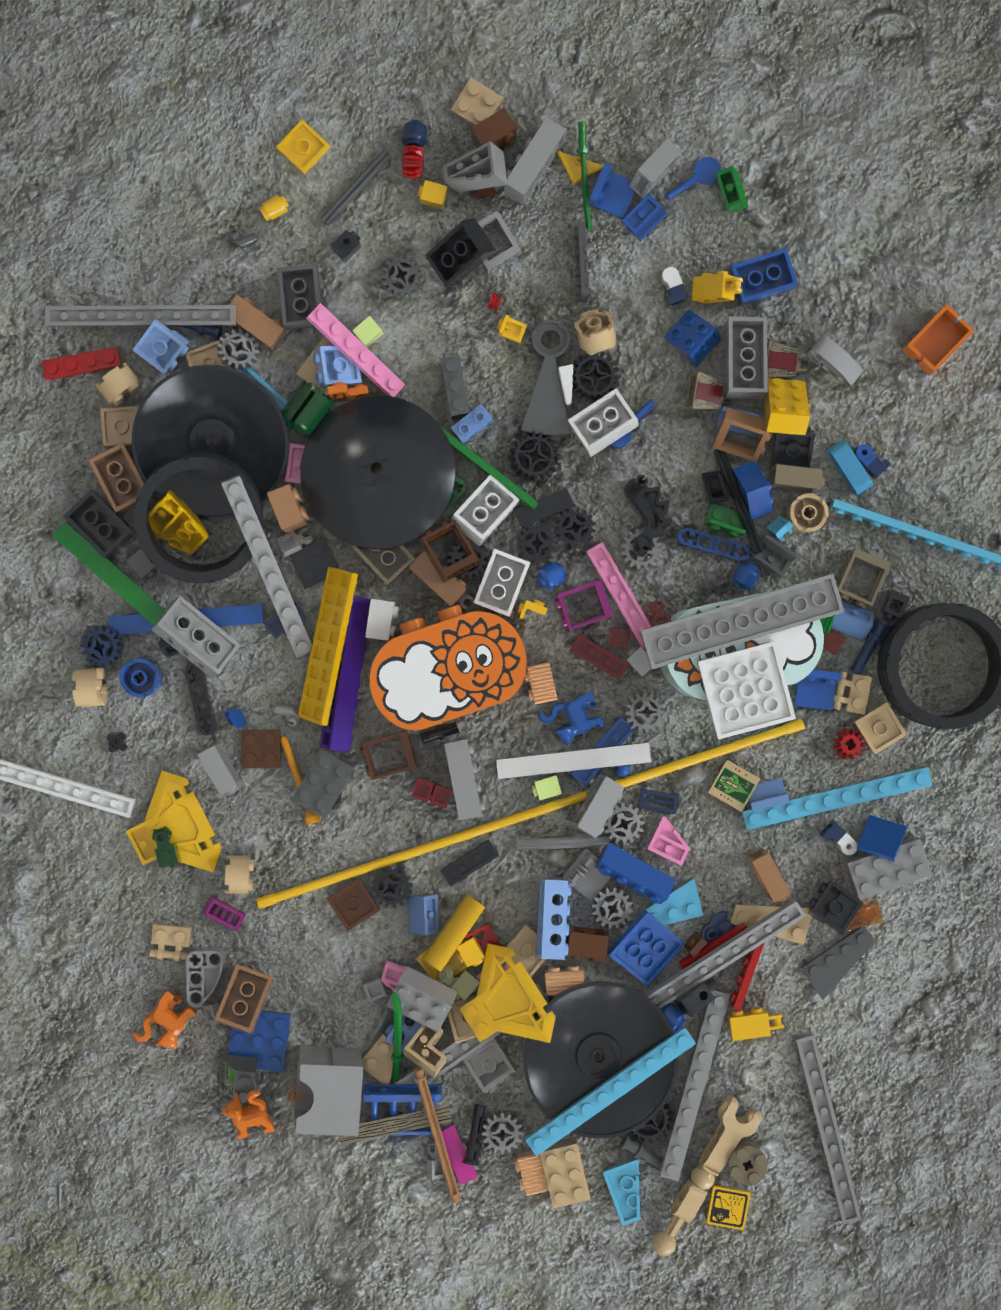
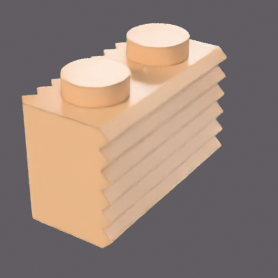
M550 662L527 666L525 680L530 682L531 689L528 690L530 701H534V704L558 700Z
M579 965L567 966L568 969L551 966L548 967V970H544L546 996H556L572 986L584 983L583 968H579Z
M532 1150L518 1153L517 1160L514 1162L516 1171L521 1172L522 1179H519L521 1191L525 1190L526 1196L549 1191L540 1154L536 1156Z

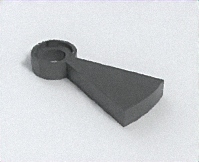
M550 319L539 323L532 334V348L544 361L521 432H528V434L532 435V432L535 431L536 436H539V433L542 432L544 437L546 435L558 437L570 435L571 433L556 365V359L562 357L568 349L570 334L564 324L558 320ZM547 332H554L558 335L560 343L553 349L546 348L542 344V336Z

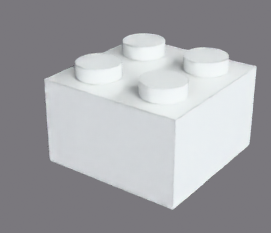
M371 599L366 638L390 641L391 637L395 638L396 626H393L394 618H398L399 607H396L395 602Z

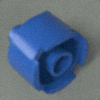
M139 658L129 661L122 667L119 680L127 694L133 697H146L155 694L159 690L163 681L161 667L156 662L146 658ZM138 675H142L143 677H145V679L141 681V679L138 678Z

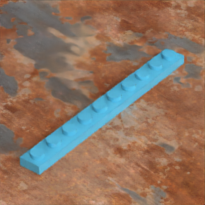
M837 499L830 502L829 508L834 509L833 513L842 516L848 514L851 515L853 520L860 522L866 520L870 522L869 525L877 528L884 526L891 533L898 534L902 532L909 539L916 540L919 538L924 540V544L930 546L937 544L942 546V550L948 552L955 550L960 552L959 555L962 557L971 558L972 556L978 558L977 561L980 563L989 564L990 562L996 564V568L1001 569V555Z
M922 767L789 799V802L757 810H743L742 815L746 830L929 787L932 786L928 767Z
M683 1026L525 1138V1141L533 1153L538 1156L696 1044Z

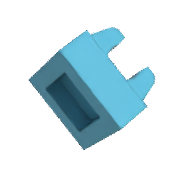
M780 515L766 527L770 534L782 542L785 540L783 535L786 532L790 535L793 533V525L789 520Z

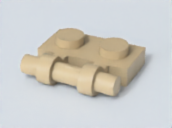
M840 671L842 673L841 681H836L837 689L833 699V709L840 710L841 704L846 703L845 711L865 715L872 677L852 674L851 680L848 681L846 680L847 672ZM845 686L849 687L847 698L843 697Z
M154 923L151 944L159 945L158 950L150 949V957H157L160 960L164 958L174 959V961L186 960L189 953L182 952L183 947L191 946L192 927ZM165 946H176L175 951H166Z

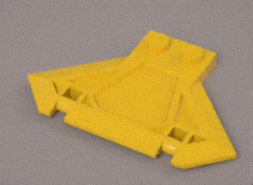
M161 770L144 822L127 830L126 833L142 865H145L157 859L154 850L157 848V844L152 839L153 829L167 826L172 831L171 843H177L181 858L180 862L214 873L222 847L219 842L213 844L211 837L215 836V833L193 791L187 793L184 787L189 784L187 778ZM177 790H178V792H179V794H180V796H181V797L178 798V799L176 798V796H175V794H174V792L177 791ZM204 842L206 849L202 850L199 843Z
M488 944L477 996L460 1008L461 1013L479 1042H482L498 1031L550 1043L556 1016L553 1011L547 1014L543 1007L548 1003L522 962L520 961L515 964L512 957L517 955L514 949ZM505 962L509 967L508 970H505L502 966ZM534 1013H538L540 1017L539 1020H536V1018L533 1015Z

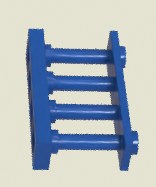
M365 1084L363 1097L364 1102H370L371 1121L378 1120V1102H390V1117L398 1116L397 1102H409V1113L417 1112V1102H423L418 1084ZM428 1084L434 1108H436V1101H441L442 1084ZM429 1126L391 1135L432 1136V1132Z

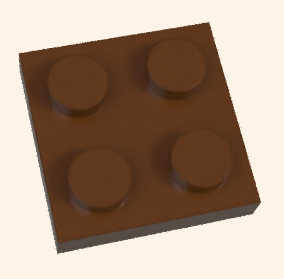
M280 729L241 730L242 768H281Z
M360 877L327 898L347 931L380 911V908Z

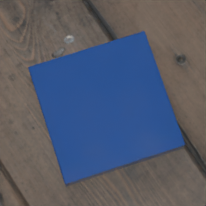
M870 815L858 842L857 850L895 861L907 832V826Z

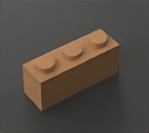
M236 295L229 304L236 306V324L273 351L286 333L283 323L276 318L271 320L267 317L268 313L261 307L256 309L252 306L253 302L243 295L241 298Z
M425 551L408 567L450 607L455 606L468 592L465 588L467 584L459 577L457 579L452 578L443 583Z

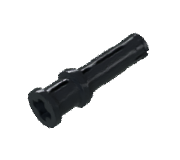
M474 1104L469 1141L465 1143L467 1147L465 1159L462 1160L464 1164L479 1166L480 1164L478 1158L480 1149H482L480 1140L487 1107L485 1105Z

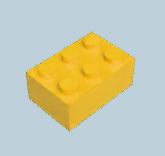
M768 378V393L763 399L766 431L806 435L810 419L806 382Z

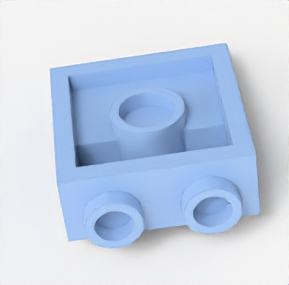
M155 319L133 351L161 373L165 374L168 370L172 372L178 364L175 361L179 355L183 357L189 348L186 345L189 341L174 329L171 331Z
M320 346L313 353V363L317 364L318 367L315 379L317 383H320V388H327L336 382H343V384L347 385L362 383L360 369L336 346Z

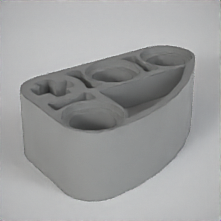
M821 335L807 353V357L848 387H852L863 372L858 363L842 347L825 335Z
M195 948L188 954L186 958L187 1002L190 1006L199 1007L219 984L226 961V954L223 949ZM195 954L197 955V958H200L198 962H196V959L193 958ZM211 955H219L220 961L214 962ZM194 973L199 974L201 981H195L192 975ZM193 993H199L202 999L199 1001L195 1000Z

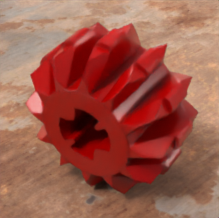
M416 145L405 146L402 156L403 176L409 179L421 178L424 169V150Z
M843 728V734L837 731L836 734L839 738L832 739V741L837 742V745L832 746L833 749H838L836 755H842L844 760L848 756L850 760H854L855 755L860 757L861 753L858 750H865V747L860 745V743L865 742V739H859L862 733H855L854 728H851L849 731L847 728ZM845 742H851L852 746L849 747L845 745Z

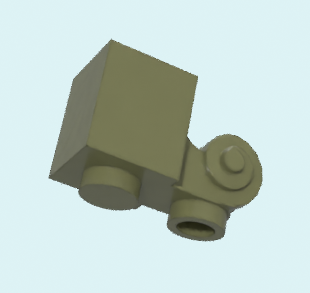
M444 966L441 972L438 971L436 981L457 991L458 994L455 998L457 1001L459 999L465 1001L480 983L466 970H463L458 977L454 978L452 977L453 969L449 966Z

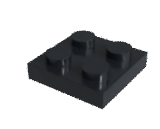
M324 538L289 555L304 589L325 581L328 567L337 568Z

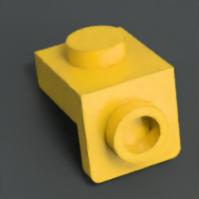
M505 315L504 319L500 318L497 329L500 330L499 336L520 344L527 324L509 318V315Z
M534 599V602L526 600L525 604H520L517 613L520 614L519 618L523 620L527 609L545 616L548 608L544 607L545 603Z

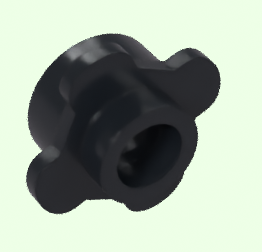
M120 732L117 735L109 734L107 736L108 750L114 753L116 750L125 751L127 749L125 733Z

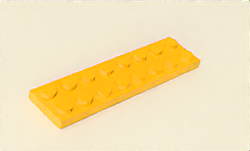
M328 567L298 712V717L323 726H327L358 577L357 573L334 567Z

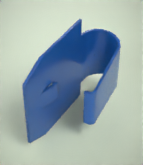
M231 708L224 712L229 724L234 725L237 729L247 725L246 718L240 709Z

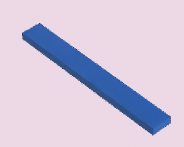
M263 604L197 609L218 627L264 623ZM141 614L108 617L112 633L118 631V635L153 632L151 628L154 625Z

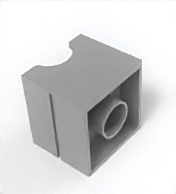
M299 1046L295 1099V1134L358 1136L363 1080V1062L360 1048L331 1047V1049H328L327 1047Z

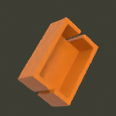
M948 304L940 308L901 349L912 361L917 359L919 361L917 365L928 376L936 372L975 331L963 318L953 324L952 321L960 315Z

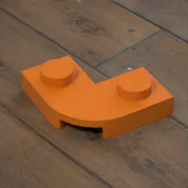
M336 382L331 384L332 386L327 387L331 400L343 398L344 401H351L370 396L368 386H364V384H356L352 386L353 388H348L347 384Z

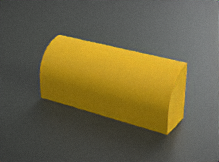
M466 894L424 954V960L441 972L485 907L476 899Z

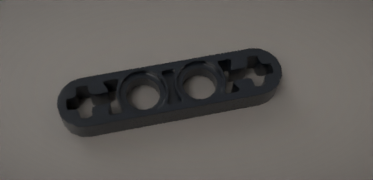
M189 663L185 668V676L198 729L205 736L211 735L216 731L217 724L205 674L199 669L196 676L197 679L201 677L202 681L192 683L191 679H195L194 674H190L189 670L192 669L194 664ZM196 684H201L204 688L201 695L194 693L193 688ZM200 703L208 705V711L205 714L200 713L198 710ZM211 716V718H207L208 724H212L210 732L207 729H203L206 723L205 719L200 720V717Z

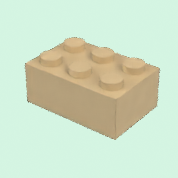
M576 1137L557 1141L540 1153L553 1209L591 1200Z

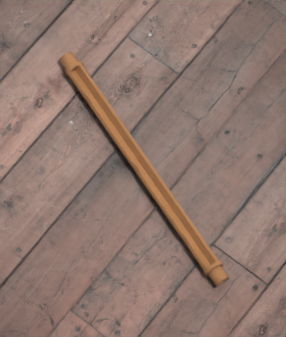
M416 1067L414 1069L415 1080L418 1084L446 1180L448 1194L452 1202L457 1203L460 1201V1191L455 1181L427 1084L426 1074L422 1067Z

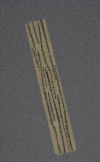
M448 1105L435 1108L439 1124L452 1121ZM425 1110L360 1123L358 1136H339L340 1144L344 1145L429 1127L430 1125Z

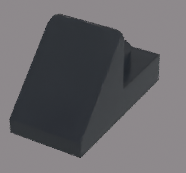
M721 471L701 473L705 489V502L713 504L729 501Z

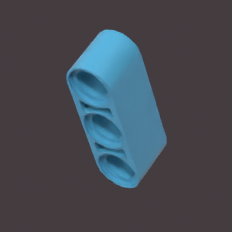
M844 439L826 450L830 460L855 496L860 495L873 486L871 478Z

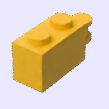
M717 271L716 274L702 273L701 276L693 277L692 300L702 304L734 300V294L742 293L740 287L743 278L728 275L727 271Z
M753 1007L751 1011L745 1012L743 1010H733L732 1013L727 1014L730 1037L733 1041L771 1036L770 1030L784 1028V1024L781 1023L782 1013L768 1014L762 1007ZM773 1019L774 1024H769V1020Z

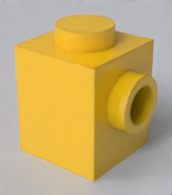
M425 180L424 186L420 185L418 191L421 204L443 210L448 186Z
M474 935L462 940L457 948L459 952L457 956L462 964L466 963L467 967L471 965L475 967L483 962L482 959L485 958V953Z

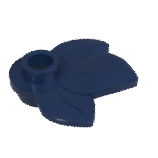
M721 911L714 914L710 922L702 927L701 936L705 941L712 942L737 926L727 922V912ZM710 931H714L712 935H708Z

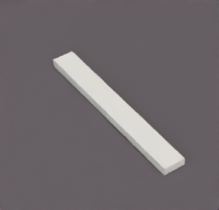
M649 743L500 759L496 760L498 779L650 763L651 755Z
M0 759V780L131 818L136 802L134 798Z

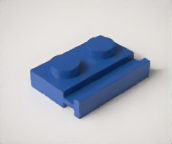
M648 194L621 223L641 242L668 215V212Z

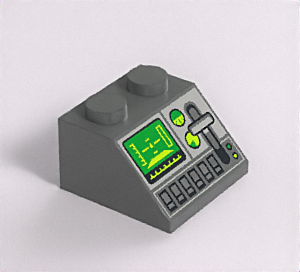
M221 1054L219 1088L231 1099H234V1094L237 1092L242 1103H249L246 1100L249 1091L258 1090L259 1058Z

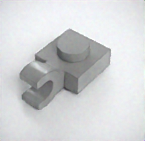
M435 1143L428 1144V1152L431 1159H427V1179L435 1180L444 1177Z

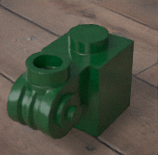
M167 826L153 829L152 839L157 844V848L154 850L159 868L177 864L181 861L177 843H171L172 831Z

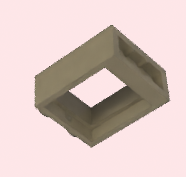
M776 464L770 468L769 481L772 488L815 492L820 490L821 486H824L825 475H823L822 469Z
M856 548L851 549L836 583L839 595L843 600H854L855 605L862 608L873 606L891 564ZM854 560L878 569L866 599L842 589Z

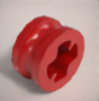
M493 292L488 309L493 308L497 312L502 295L497 296Z

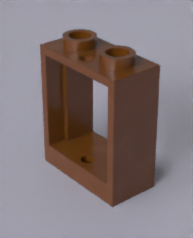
M456 520L451 523L449 521L443 523L434 532L433 530L427 531L421 538L420 544L443 583L477 566L479 559ZM453 533L466 558L443 569L429 544Z
M408 730L365 741L362 743L363 747H360L362 758H366L368 764L365 766L367 776H371L372 780L417 768ZM400 737L408 764L377 773L369 746Z

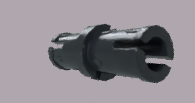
M455 721L441 727L439 725L435 726V729L420 733V737L424 745L438 739L440 741L444 740V737L460 732Z

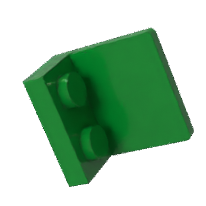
M715 503L710 504L703 524L708 526V530L716 533L718 531L726 532L725 536L734 539L745 535L746 531L743 530V525L737 511Z

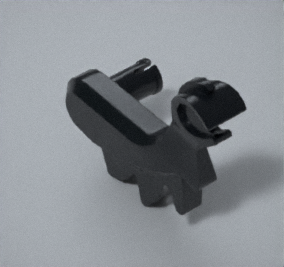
M638 475L637 478L630 479L624 488L626 496L646 521V528L633 542V550L641 557L648 553L643 547H647L651 551L653 547L652 539L662 537L665 534V530L662 528L673 521L672 518H663L669 508L670 501L659 502L661 497L660 488L658 486L649 488L647 486L648 478L643 480L645 475Z

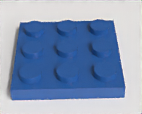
M644 910L611 946L607 954L648 986L683 948L685 943L647 910Z
M262 1010L252 1035L231 1027L228 1055L259 1058L260 1070L284 1072L291 1013Z

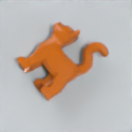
M167 990L160 998L157 1007L145 1017L142 1023L144 1033L140 1035L134 1032L133 1038L138 1042L147 1041L152 1032L150 1023L154 1021L167 1030L160 1036L155 1046L161 1045L165 1048L175 1049L178 1046V1035L184 1030L190 1016L194 1017L197 1014V1010L192 1006H188L180 1014L177 1013L173 1007L175 1004H180L182 998L177 994L173 995L170 990Z
M257 1089L251 1090L247 1094L246 1100L250 1103L249 1105L242 1107L239 1095L235 1092L234 1099L230 1100L222 1108L223 1114L232 1118L233 1125L237 1128L238 1139L248 1136L247 1127L265 1126V1134L275 1131L274 1122L267 1112L266 1103L262 1098L257 1097L261 1093Z

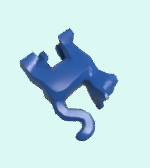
M592 691L581 694L574 700L553 705L548 716L542 710L538 711V718L544 723L553 722L557 717L558 711L565 712L570 725L561 726L553 731L565 745L571 744L576 735L583 734L594 726L599 728L605 726L603 719L600 717L587 718L585 710L587 708H597Z

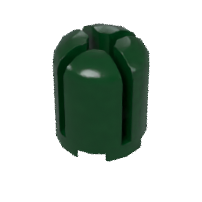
M303 380L281 411L287 427L291 430L295 429V432L301 436H310L318 423L330 411L335 401L333 399L329 401L325 397V391L312 382L307 385L305 380Z

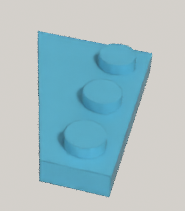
M692 878L681 887L674 889L668 899L662 904L652 903L644 908L643 911L647 910L663 925L703 916L695 879Z
M633 1158L603 1169L602 1171L622 1226L640 1220L639 1159Z

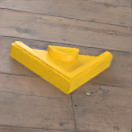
M558 151L557 155L572 185L582 181L580 157ZM586 159L587 178L602 171L604 165L590 162Z

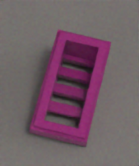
M213 895L210 896L202 910L203 915L236 932L246 916L245 913ZM213 904H217L213 912H211ZM223 907V911L221 912L220 916H218L217 913L219 912L220 908ZM228 910L231 911L227 920H225L224 917ZM234 915H238L233 924L230 923Z

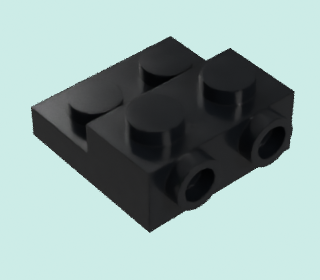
M808 426L806 435L774 433L770 466L773 467L779 464L810 468L816 435L814 430H811V427Z
M832 880L827 881V883L823 882L817 890L820 893L816 899L812 898L807 905L809 908L807 913L842 935L863 902Z

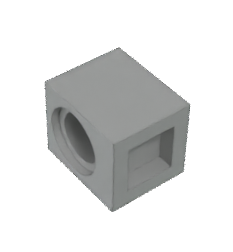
M635 646L627 652L626 655L628 657L625 660L643 677L651 669L647 653L642 647L636 649Z

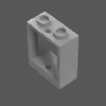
M667 138L637 170L629 187L644 199L673 168L682 152L678 145Z
M498 211L486 213L478 223L483 228L496 220L511 248L488 261L486 259L481 263L487 274L521 255V249Z
M221 743L197 755L220 796L224 793L229 796L240 789L238 785L243 782Z

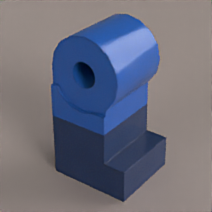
M862 444L854 450V454L865 471L873 479L878 478L891 465L887 459L881 462L867 444Z

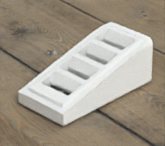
M573 364L558 368L566 408L570 407L572 400Z

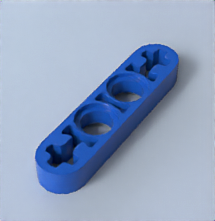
M684 528L677 534V540L683 546L736 561H744L750 556L749 547L743 543L690 528ZM689 532L688 536L695 537V534H698L695 545L692 544L694 540L688 539L684 542L681 534ZM701 537L709 539L710 544L708 547L700 546L699 540ZM720 542H725L728 545V550L725 553H721L717 548ZM732 544L735 545L733 549L740 550L741 547L744 548L743 551L746 552V555L741 556V558L736 552H732V556L729 555L732 550Z

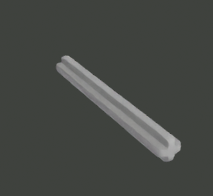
M591 836L517 839L516 849L605 847L610 843L609 836H597V838Z

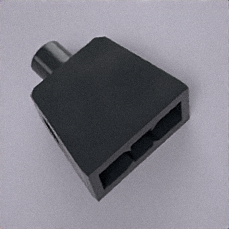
M710 978L705 983L698 984L674 1001L684 1014L693 1017L715 999L711 992L719 986L713 978Z

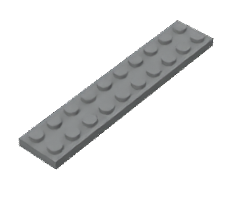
M830 574L641 630L640 632L651 669H655L843 613L844 608L834 574Z

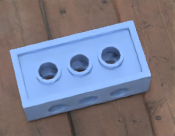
M540 879L536 956L541 959L565 960V955H568V944L565 941L566 936L569 935V924H566V919L570 915V904H567V897L571 895V885H568L566 880ZM557 895L558 901L553 904L552 897ZM556 914L557 920L552 924L551 917ZM555 934L556 940L551 943L550 937Z

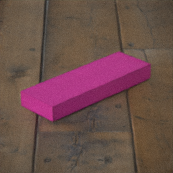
M453 1123L443 1128L442 1135L449 1160L460 1185L477 1178L478 1174L474 1166L462 1163V1160L465 1159L466 1148L455 1124Z

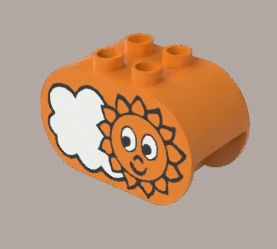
M460 605L437 612L440 622L426 627L422 617L400 624L403 635L387 642L377 653L371 666L370 690L376 706L394 725L407 730H422L510 699L522 685L527 665L524 644L514 627L503 618L492 613L474 611L463 614Z

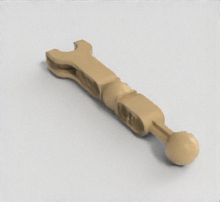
M729 1095L723 1100L718 1109L720 1124L698 1161L700 1165L692 1170L691 1179L688 1178L671 1207V1214L674 1215L665 1231L657 1232L653 1236L652 1247L658 1255L668 1256L675 1251V1236L684 1221L690 1223L694 1219L708 1194L706 1190L713 1186L715 1175L718 1176L739 1141L743 1137H748L755 1133L762 1120L760 1111L752 1108L744 1116L736 1117L735 1114L739 1106L737 1099Z

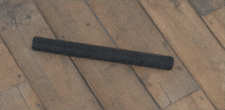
M715 449V458L743 528L746 531L753 553L755 555L760 554L764 551V548L727 455L724 451Z

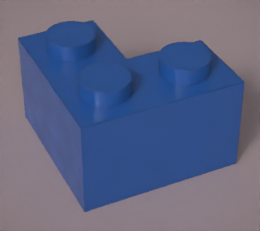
M755 461L733 468V473L751 518L755 519L773 512L771 504L774 503V500L770 493L772 486L769 479L765 480L762 467H758Z

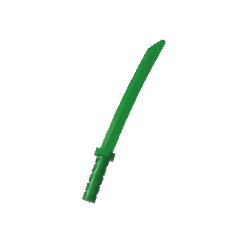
M582 121L578 122L579 149L576 150V154L580 155L584 218L587 230H591L586 155L589 154V150L586 149V122Z
M393 992L394 1052L391 1055L393 1061L391 1080L398 1081L400 1062L404 1058L402 1054L401 1000L397 993Z

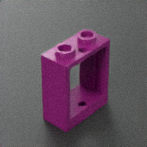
M602 580L559 593L557 598L554 599L557 609H561L563 617H561L563 627H567L568 631L613 616ZM594 587L603 614L572 624L563 597Z

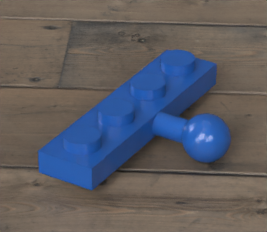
M620 716L592 749L621 746L635 728L630 729L631 725L625 723L626 720ZM630 765L614 766L619 776L624 777L630 773ZM601 768L572 771L570 774L582 785L586 786Z

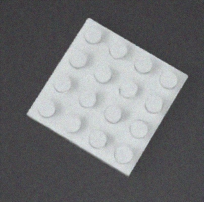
M776 641L697 661L717 739L796 719Z

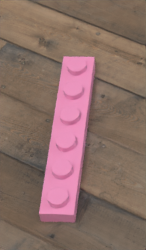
M321 303L308 315L306 319L387 396L395 397L405 384Z

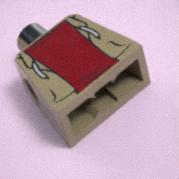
M773 341L767 343L768 378L793 379L796 376L797 370L807 371L808 360L798 359L799 350Z
M695 372L689 376L684 410H720L721 405H729L732 398H725L724 382L704 373Z

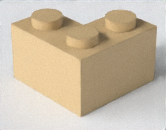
M422 1025L404 1048V1055L435 1078L445 1065L447 1056L434 1047L442 1037L443 1029L440 1028L439 1032H436Z

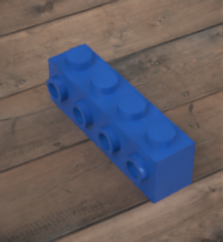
M608 843L602 849L594 867L601 874L611 876L619 884L629 886L635 893L643 894L650 901L657 904H662L668 899L676 879L611 843Z

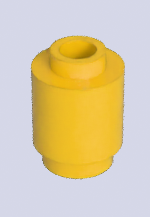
M277 194L263 202L259 209L266 221H269L288 211L286 207L289 204L284 196L280 197Z

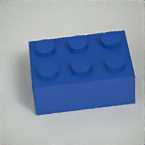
M787 248L733 264L728 269L729 275L743 278L740 287L742 293L735 294L739 307L794 290L798 286Z

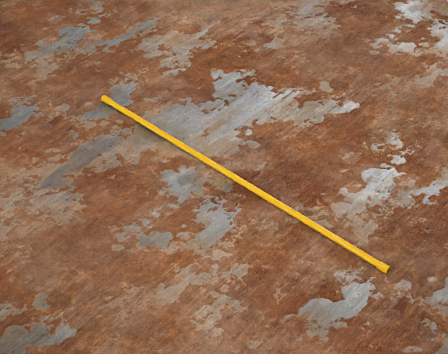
M800 718L785 723L782 726L616 780L615 782L623 787H628L785 734L804 730L805 726ZM588 790L277 893L256 898L259 909H262L277 902L583 802L588 796L586 795Z

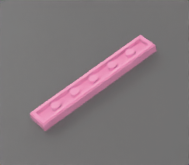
M601 542L587 550L586 553L643 650H646L640 631L652 626L605 545Z

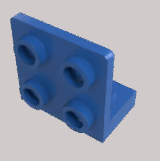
M605 162L590 196L589 205L623 219L635 194V191L629 187L632 180L612 172V165Z
M687 310L664 336L667 342L685 353L690 363L695 367L701 363L722 339L715 326L691 310Z
M812 670L808 676L797 682L794 705L833 710L836 681H841L842 673Z

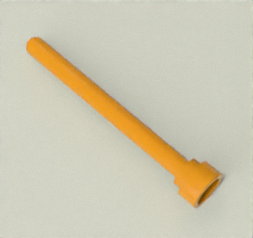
M283 736L280 738V742L298 789L303 780L288 738ZM305 810L306 818L304 820L306 825L321 821V818Z

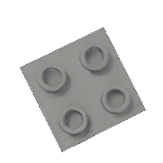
M585 848L562 878L592 902L593 897L597 896L598 891L602 890L611 876L603 875L598 869L594 868L598 857Z

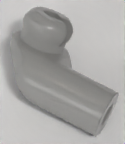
M280 704L275 705L274 713L284 715L289 726L294 727L297 725L299 717L293 707Z

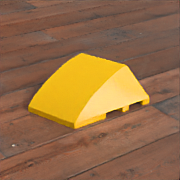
M169 489L149 511V523L156 540L160 538L167 541L170 547L192 555L209 537L206 528L197 515L181 498Z

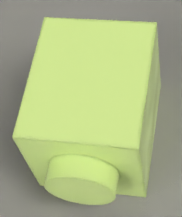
M370 316L352 330L355 337L367 348L383 335L382 329Z
M556 774L534 780L535 785L532 786L534 797L538 796L539 800L562 794Z

